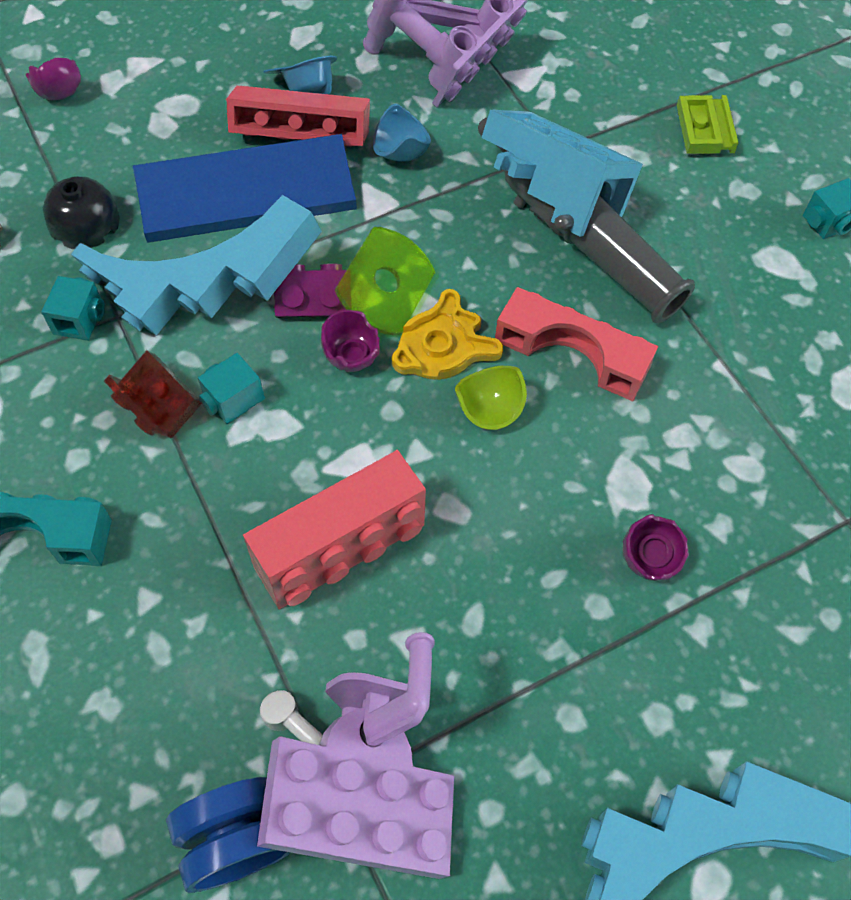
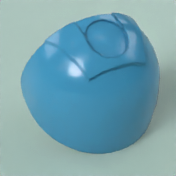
M392 104L384 112L373 136V149L375 153L394 161L405 162L414 160L422 156L431 143L426 128L399 104Z

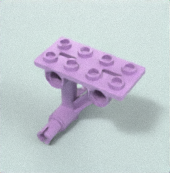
M374 0L373 9L367 19L369 30L363 40V46L367 52L378 54L383 49L386 38L394 33L396 26L427 52L426 57L434 63L429 72V81L438 91L432 102L433 105L438 107L445 99L451 102L462 88L460 84L463 81L468 84L480 69L478 65L481 62L486 65L493 58L498 50L496 48L498 44L502 47L507 44L515 33L511 29L512 26L516 27L527 13L524 6L528 0H485L480 10L433 0ZM431 24L452 27L453 29L448 35L446 32L440 33Z

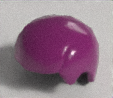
M53 58L44 62L39 68L32 65L29 67V73L25 74L34 92L48 101L63 100L73 95L81 81L78 66L74 60L68 58Z
M341 310L331 314L323 323L321 332V345L326 359L340 371L344 370L346 372H357L370 366L380 353L378 329L374 328L367 321L365 314L360 311Z
M654 514L646 515L633 523L623 539V557L628 567L636 575L644 579L653 581L670 579L683 569L689 556L687 538L676 522L671 519L654 516Z

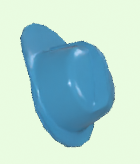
M337 56L316 57L293 66L268 69L263 72L265 74L282 73L290 91L330 94L332 89L331 64L337 60Z

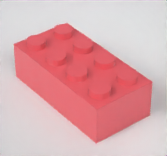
M396 450L243 534L253 567L277 608L280 610L287 605L296 606L304 602L311 595L312 590L325 583L334 584L340 581L349 573V569L363 561L370 563L382 556L390 545L399 540L401 542L409 541L418 535L425 523L426 488L401 453Z

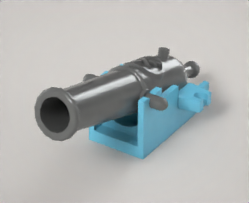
M490 110L488 117L480 121L478 132L482 136L481 138L495 144L502 151V153L497 155L494 168L499 171L504 170L505 180L512 191L517 194L513 201L514 204L520 208H523L526 203L531 206L529 210L541 221L546 222L553 232L564 237L566 243L574 244L652 313L651 317L654 323H661L674 315L692 295L695 289V281L692 279L684 280L622 218L643 164L532 112Z

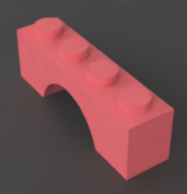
M519 287L515 289L499 316L495 338L500 340L504 346L527 356L547 346L561 345L574 348L587 356L593 363L597 371L598 387L630 401H634L658 349L657 345L648 342L642 337L623 332L606 322L597 321L578 313L573 308L564 307L543 298L537 293L528 292Z

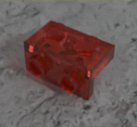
M148 350L144 352L122 379L108 375L104 380L113 391L111 394L112 399L124 409L131 410L137 416L134 420L135 424L151 436L158 433L173 438L202 404L199 398L156 354Z

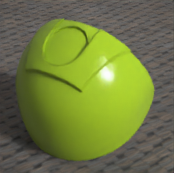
M502 365L480 370L461 379L455 387L457 400L466 417L476 426L489 430L501 429L512 424L522 413L527 398L523 374L519 368L514 366Z

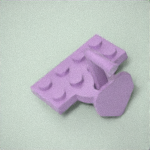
M424 632L414 633L405 641L406 649L409 651L408 684L366 673H344L326 684L325 692L342 709V716L334 720L323 733L320 745L285 737H278L272 741L257 847L436 879L450 876L454 776L413 767L411 746L404 733L418 725L429 709L432 648L435 645L432 635Z

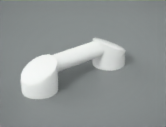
M277 690L263 699L260 706V716L268 728L274 731L288 729L300 741L320 745L323 734L298 713L295 699L291 693L285 690Z

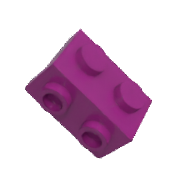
M296 264L274 292L275 317H329L331 314L341 310H351L350 271L342 270L341 264H321L320 270L305 271V265Z

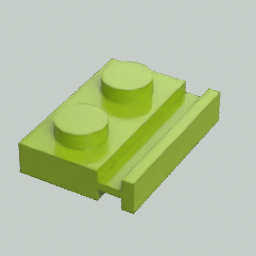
M712 95L679 96L676 106L686 153L711 154L720 153L721 150H729L730 153H735L739 143L727 95H722L721 99H713Z

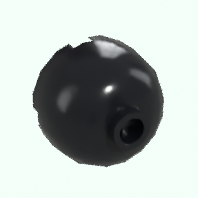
M79 176L66 178L54 184L46 194L43 213L47 228L54 240L62 241L63 245L67 248L76 249L80 243L90 248L99 246L105 242L104 236L109 234L111 230L114 234L118 229L120 216L114 198L101 183L94 179Z

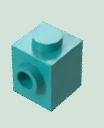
M850 178L814 191L803 213L809 225L816 230L822 239L836 234L843 235L851 230Z
M58 276L41 313L53 335L89 341L97 321H100L104 315L105 303L100 297L94 282L80 277L68 278Z
M235 353L219 364L210 366L204 374L198 377L202 394L198 396L199 400L210 415L217 413L226 424L265 399L260 377L238 353Z

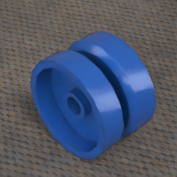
M267 777L245 779L221 786L189 800L168 815L166 823L172 845L180 849H192L178 864L186 892H202L237 881L275 864L291 853L257 847Z

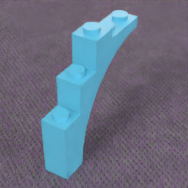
M282 195L262 217L238 235L211 249L183 258L162 261L124 260L101 254L82 243L76 247L71 255L82 265L79 272L96 285L101 280L107 284L104 288L115 297L114 302L125 312L121 318L139 332L145 327L157 336L181 305L193 314L200 310L212 318L236 287L249 297H252L255 293L268 301L322 231L311 211Z
M746 761L736 768L733 773L728 771L723 779L719 798L724 800L725 804L681 785H676L666 796L660 794L651 818V822L658 825L657 829L607 808L599 815L598 820L590 818L581 846L589 849L584 863L603 871L601 876L593 875L585 900H643L669 874L692 860L722 850L750 847L795 850L831 862L851 857V803Z

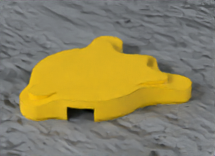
M446 289L440 294V298L434 307L417 314L403 326V333L398 348L392 354V367L395 371L404 375L414 374L436 380L447 379L461 373L475 362L499 360L503 354V344L496 338L475 334L481 328V317L461 307V298L456 290Z

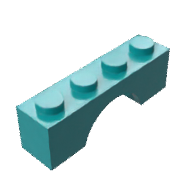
M0 492V536L18 530L37 532L44 536L47 549L59 564L102 566L112 519L101 502L89 497H77L75 500H58L43 494L34 495L32 498H24Z

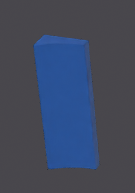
M342 134L132 165L147 243L248 227L262 217L282 195L311 211L313 216L357 209Z

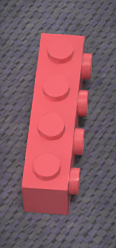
M239 85L226 98L229 133H239L245 136H268L283 140H304L342 134L344 146H363L369 133V98Z

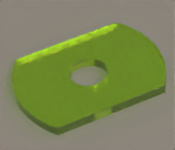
M373 227L336 286L335 292L346 310L363 312L367 321L374 328H377L379 333L400 335L403 332V326L411 318L432 280L435 270L425 253L412 240L396 231L382 227ZM377 270H388L395 276L397 280L396 291L386 292L377 285L375 280Z

